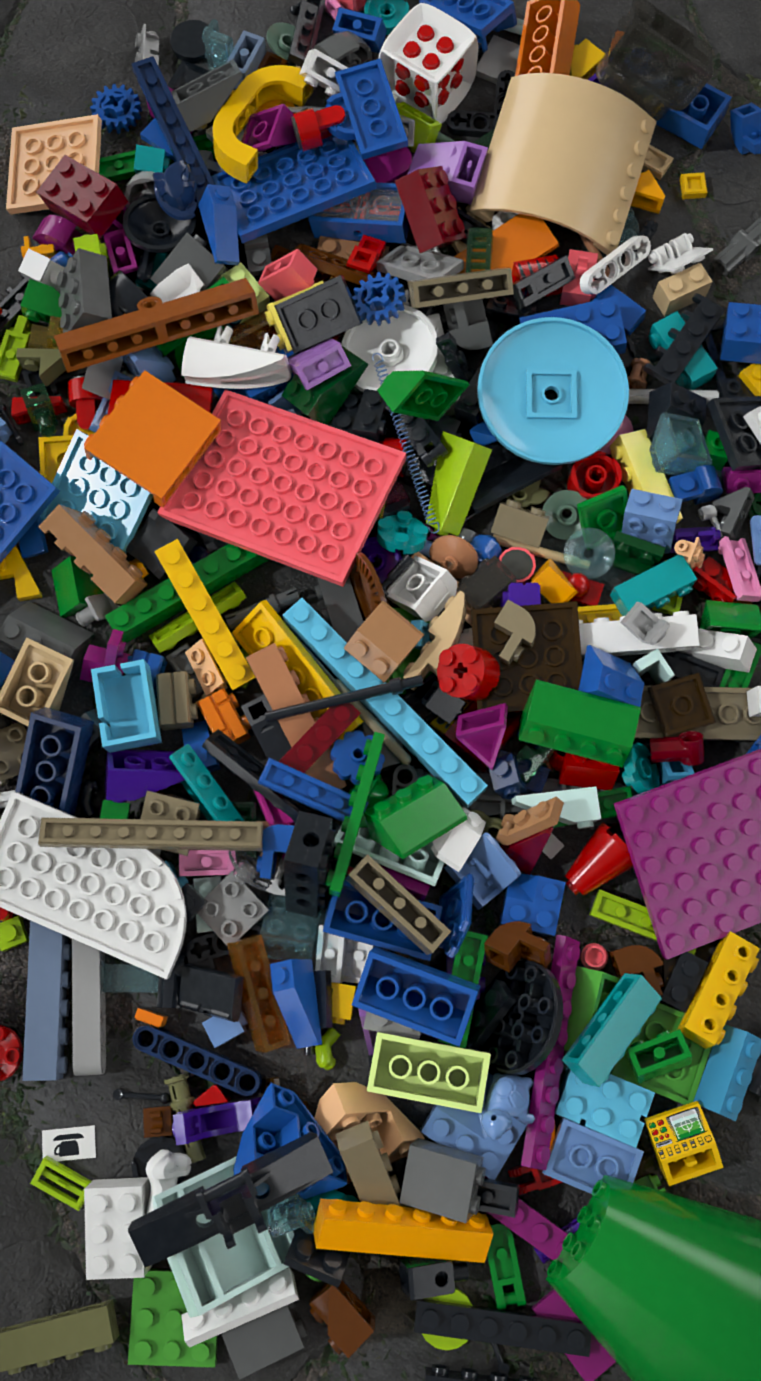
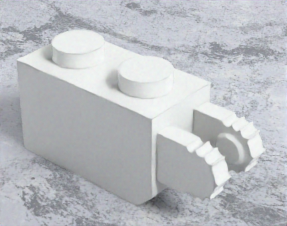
M698 629L700 646L696 650L679 651L724 669L749 673L757 649L748 636Z

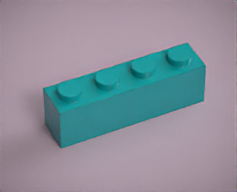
M624 973L562 1061L582 1083L600 1087L608 1079L615 1064L625 1055V1050L632 1040L639 1035L641 1027L648 1017L655 1012L656 1006L662 997L642 975Z

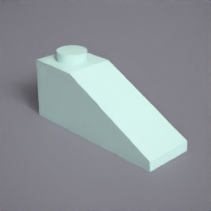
M596 787L519 795L511 799L512 805L527 810L542 801H547L557 796L564 802L559 822L567 825L577 824L578 829L594 827L593 822L601 819Z

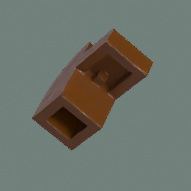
M514 921L499 926L484 943L486 961L509 973L521 957L545 967L551 962L550 943L539 936H533L532 925L526 922Z
M631 945L608 952L618 978H621L624 973H638L647 980L660 996L663 995L661 991L664 988L662 978L658 972L655 973L653 968L664 964L656 952L641 945Z

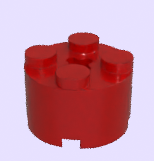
M597 451L593 455L574 463L568 478L567 489L579 492L587 500L619 487L622 480L621 467L614 458H610L602 451Z
M468 644L453 645L443 650L439 655L437 668L439 687L443 692L453 697L473 701L482 700L490 695L488 693L499 682L500 668L498 661L486 649Z

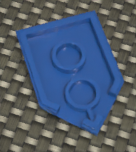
M470 873L439 898V906L443 907L440 921L451 931L439 947L443 948L445 954L450 958H453L458 953L471 925L474 878Z

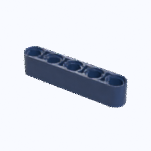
M152 1025L141 1026L133 1034V1044L139 1051L238 1094L249 1096L257 1092L262 1086V1076L256 1069ZM146 1030L152 1032L154 1037L153 1043L150 1046L144 1045L141 1039L142 1034ZM171 1041L176 1042L179 1046V1052L175 1057L168 1055L166 1050L168 1043ZM195 1052H200L204 1056L205 1061L201 1068H197L192 1064L191 1058ZM220 1063H225L230 1068V1074L226 1079H222L217 1075L216 1070ZM245 1074H251L255 1078L256 1084L251 1090L245 1089L242 1085V1077Z

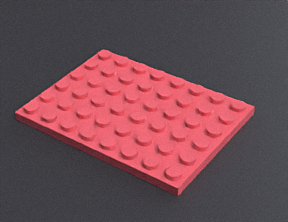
M225 389L212 412L214 416L221 420L220 433L163 508H159L158 515L173 523L344 587L355 564L356 553L361 552L406 461V453Z

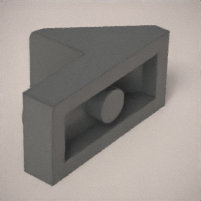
M744 487L712 503L718 513L725 514L720 524L723 537L727 536L730 540H736L755 498L751 488Z

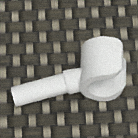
M706 505L698 510L700 519L702 521L710 519L711 524L716 527V530H720L715 506Z

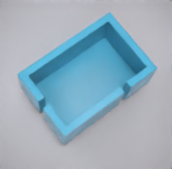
M142 659L121 663V669L126 674L122 676V672L116 665L91 669L98 719L103 722L99 723L102 747L111 753L162 743L151 670L147 662Z
M567 1067L559 1088V1099L556 1103L555 1114L636 1148L645 1124L639 1121L641 1115L647 1117L655 1092L612 1074L609 1075L608 1079L600 1087L582 1083Z

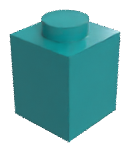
M136 144L135 174L142 171L164 173L170 166V158H167L165 149Z

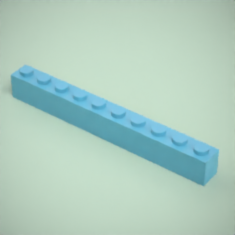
M303 598L299 599L283 614L284 622L289 629L350 691L384 684L382 680L343 649L347 642ZM392 693L360 700L436 779L445 783L452 795L463 807L467 809L486 791L488 785L398 694L392 695Z

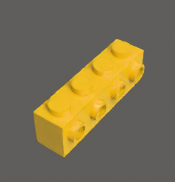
M731 931L726 937L720 939L687 1012L678 1026L677 1030L680 1029L683 1036L705 1049L721 1043L726 1033L723 1027L726 1021H730L736 1012L737 1006L734 1005L738 996L741 997L748 986V982L745 981L747 975L754 971L759 962L756 956L760 948Z

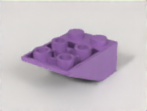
M467 141L418 144L408 174L417 169L442 166L443 170L447 173L448 185L456 201L471 205L487 156L488 147Z

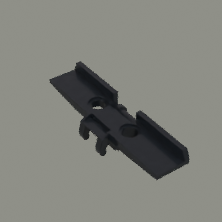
M309 1132L243 1165L240 1173L206 1190L204 1186H201L133 1220L128 1227V1233L145 1268L191 1248L219 1233L223 1235L227 1249L236 1246L233 1235L236 1232L254 1223L258 1233L267 1230L262 1211L333 1173V1170L317 1134ZM263 1182L269 1185L265 1194L257 1195V1186ZM204 1214L206 1220L211 1221L204 1224L198 1222L196 1218L198 1215Z

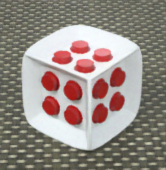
M419 3L413 7L389 34L378 58H381L392 93L398 96L395 103L405 102L438 122L444 123L448 114L455 110L465 98L475 79L478 59L476 35L467 26L434 6Z

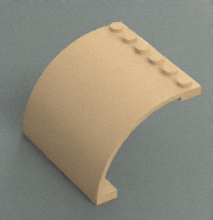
M529 73L511 77L469 211L485 222L492 221L495 211L525 214L548 220L581 234L594 242L593 246L608 255L618 248L657 121L624 95L590 80L555 73Z

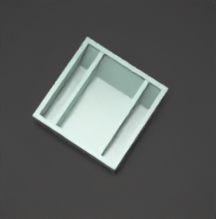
M236 1157L153 1196V1209L155 1210L201 1186H204L206 1190L234 1176L233 1169ZM281 1203L261 1212L267 1230L258 1233L254 1223L233 1234L236 1246L227 1249L223 1235L219 1233L167 1258L190 1318L204 1314L288 1268L283 1263L294 1233ZM200 1214L196 1218L198 1222L204 1224L211 1221L206 1220L204 1214Z

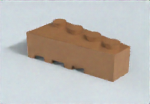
M58 504L38 527L44 533H52L57 538L54 543L61 550H65L75 556L76 559L73 562L86 573H92L91 580L114 603L124 605L134 599L147 585L142 578L143 573L133 564L130 565L126 560V553L110 542V535L94 524L96 520L91 514Z

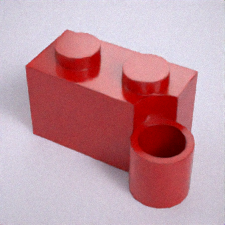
M555 749L552 750L549 758L551 768L559 771V784L612 790L620 772L619 766Z

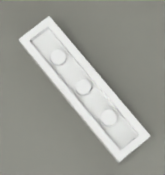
M290 1268L285 1269L200 1316L190 1318L188 1312L182 1314L185 1343L190 1348L299 1300L292 1270Z

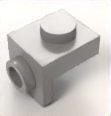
M636 602L620 622L641 642L650 645L660 642L670 626L667 621L660 620L641 602Z

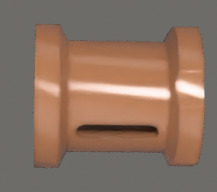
M634 358L632 360L631 373L627 377L630 389H646L648 373L643 370V367L646 363L651 364L649 360L644 358Z

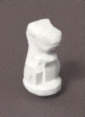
M162 1149L148 1161L146 1174L150 1181L151 1192L147 1213L154 1210L153 1196L178 1185L177 1179L190 1173L191 1159L187 1154L172 1153L169 1150Z

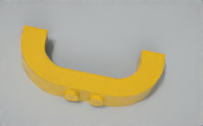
M274 65L258 69L249 74L237 89L231 92L227 102L219 109L213 123L214 154L220 167L233 178L247 184L258 169V149L246 145L237 139L239 133L248 123L250 115L254 114L262 104L271 100H285L301 107L304 106L312 95L313 86L304 82L305 77L299 74L301 68Z

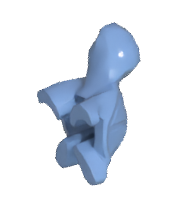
M495 1073L492 1076L493 1082L486 1095L482 1113H480L482 1115L481 1124L485 1133L491 1139H500L502 1134L511 1129V1117H514L524 1125L535 1121L533 1114H527L529 1090L534 1084L531 1078H522L510 1074L502 1075L500 1073Z

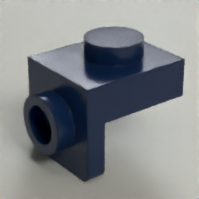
M511 753L497 758L493 770L489 768L494 791L502 799H512L515 796H519L520 793L526 792L527 787L521 780L516 757Z

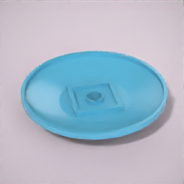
M545 317L529 320L513 327L492 345L480 369L477 395L479 408L488 429L506 449L523 459L535 463L563 465L574 463L593 455L612 439L619 429L627 410L629 385L622 360L613 346L601 334L591 327L574 320ZM546 390H554L558 398L556 400H548L544 392Z

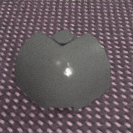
M343 31L335 33L314 46V49L348 68L372 61L370 47L353 32Z
M482 299L443 305L449 332L456 339V343L460 347L468 350H478L493 345Z

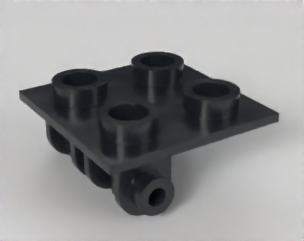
M513 294L491 297L488 300L485 314L486 317H489V320L501 322L502 316L505 314L503 321L505 324L507 316L510 315L512 316L510 325H513L514 318L517 317L515 323L517 326L520 324L519 318L535 314L538 300L522 309L516 310Z

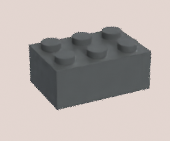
M78 248L73 257L68 259L65 269L60 271L57 277V285L60 286L58 304L62 311L60 327L63 328V333L112 318L107 256Z

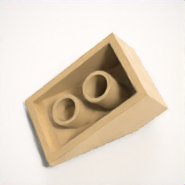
M26 637L0 691V713L28 726L31 712L44 707L59 711L74 660Z

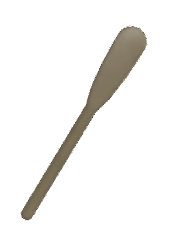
M297 637L340 693L351 692L339 679H335ZM360 701L351 702L361 713L359 716L373 732L385 734L384 744L401 763L408 765L411 762L409 754Z

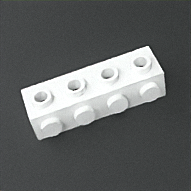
M317 49L308 51L299 74L305 77L304 82L316 88L317 85L325 88V93L331 97L334 94L340 93L335 72L347 69L348 67ZM393 94L394 100L396 102L398 96Z

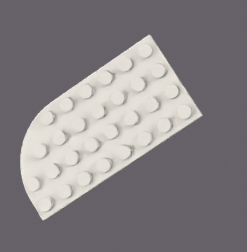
M13 791L0 819V907L164 979H169L184 942L187 922L184 896L178 880L169 866L150 849L40 847L38 841L41 817H77Z

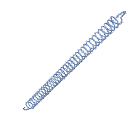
M384 364V365H381V366L376 367V368H377V369H378V368H382V367H385L386 365ZM376 369V372H379V373H380V372H385V371H387V369H384V370H381V371H377V369ZM386 373V374H384V375H382V376H379V377L381 378V377L387 376L388 373ZM398 414L392 417L394 419L395 417L401 416L402 414ZM401 418V419H398V420H393V421H395V422H394V425H395V423H396L397 421H401V420H403L404 418ZM401 423V424L395 425V426H396V428H397L398 426L404 425L405 423ZM404 427V428H401V429H396V430H398V431H397V434H398V432H399L400 430H404V429H406L407 427ZM404 432V433L398 434V435H399L398 438H399L401 435L406 434V433H408V432ZM409 436L404 437V438H399V439H401V440H400V443L402 444L401 447H402L404 444L411 442V441H407V442H404V443L401 442L403 439L409 438ZM412 445L407 446V447H402V448H404V449H403V452H405L404 450H405L406 448L412 447ZM415 454L410 455V456H407V458H406V461L408 462L407 465H408L410 462L417 460V459L407 460L409 457L415 456ZM418 463L413 464V465H408V466H410V467H409V470L411 471L410 474H411L413 471L420 469V468L410 469L412 466L418 465ZM419 472V473H417V474H411V475H413V476H412V479L414 480L413 483H414L416 480L423 478V477L413 478L415 475L421 474V472ZM424 481L419 482V483H414V484H416V485H415V488L417 489L416 492H417L419 489L426 487V486L416 487L417 485H419V484H421V483H424ZM427 490L422 491V492H417V493H419V494H418V497L420 498L419 501H420L422 498L429 496V495L419 496L420 494H422V493H424V492H427ZM430 499L425 500V501H420V502H422V503H421V506L423 507L422 510H423L425 507L432 505V504L422 505L423 503H425V502H427V501H430ZM424 512V515L426 516V518L429 517L430 515L435 514V513L425 514L426 512ZM427 521L426 524H428V525L436 524V523H437V524H438V531H439L440 526H439V523H438V522L428 523L429 521Z

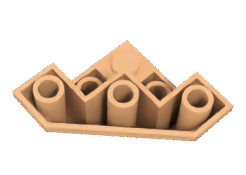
M357 1082L333 1083L319 1100L315 1120L338 1150L339 1147L335 1134L366 1121L369 1122L372 1132L378 1130L384 1146L380 1149L381 1154L387 1152L391 1163L408 1157L409 1146L416 1139H425L414 1124L385 1095L368 1092L366 1086ZM346 1168L347 1182L349 1184L352 1180Z

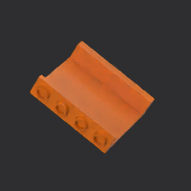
M144 370L139 377L136 376L131 381L128 392L117 399L110 415L106 414L102 418L99 429L95 434H90L84 442V451L86 458L92 460L95 456L153 494L154 503L163 508L220 433L221 420Z

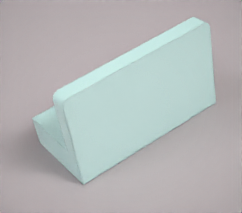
M658 648L635 661L632 665L639 676L648 672L656 685L670 681L675 676Z

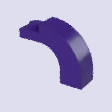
M262 1097L230 1101L177 1112V1114L173 1115L172 1124L176 1145L188 1144L212 1136L244 1131Z

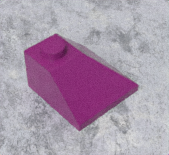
M281 104L251 114L241 142L258 149V153L295 143L297 139L291 120L293 113L285 104Z

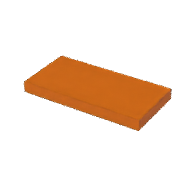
M518 214L454 257L464 260V269L459 274L504 267L511 268L512 270L514 262L544 257L559 247V243L543 219Z

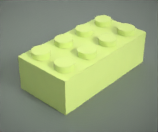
M377 1032L367 1091L482 1113L491 1054Z

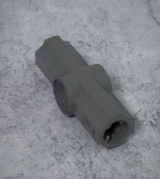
M761 217L746 230H740L732 238L728 246L713 259L712 265L714 270L720 276L730 274L743 261H749L760 249Z

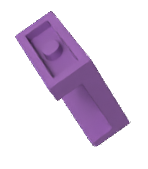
M332 338L287 358L293 375L297 374L306 390L351 366L340 342Z

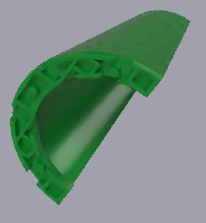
M604 1175L602 1180H598L594 1185L592 1198L588 1205L584 1206L578 1214L577 1222L580 1223L578 1230L574 1234L572 1232L567 1234L559 1257L554 1259L549 1265L546 1281L632 1381H761V1220Z

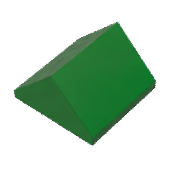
M69 556L52 569L60 617L62 618L76 615L77 612L88 607L85 601L86 597L104 593L91 580L93 574L86 573L73 562L76 559L75 556Z
M706 600L699 629L745 635L752 639L761 633L759 606Z

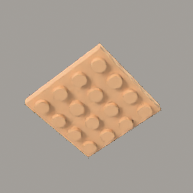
M98 114L12 128L6 210L10 214L49 209L36 191L64 155L69 156L99 174L102 120Z

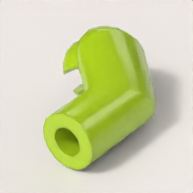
M333 1027L329 1028L321 1037L322 1045L315 1046L316 1062L320 1068L325 1070H331L336 1064V1059L332 1056L331 1046L341 1034Z

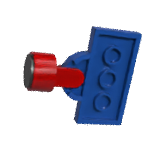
M381 58L335 72L340 93L334 94L327 99V105L324 109L314 111L313 108L293 113V117H291L298 146L303 152L323 146L322 139L331 135L346 141L356 140L362 160L408 146V139Z

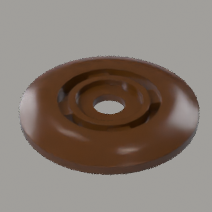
M357 552L355 564L350 572V581L364 622L382 601L386 603L387 601L381 581L372 563L362 552Z

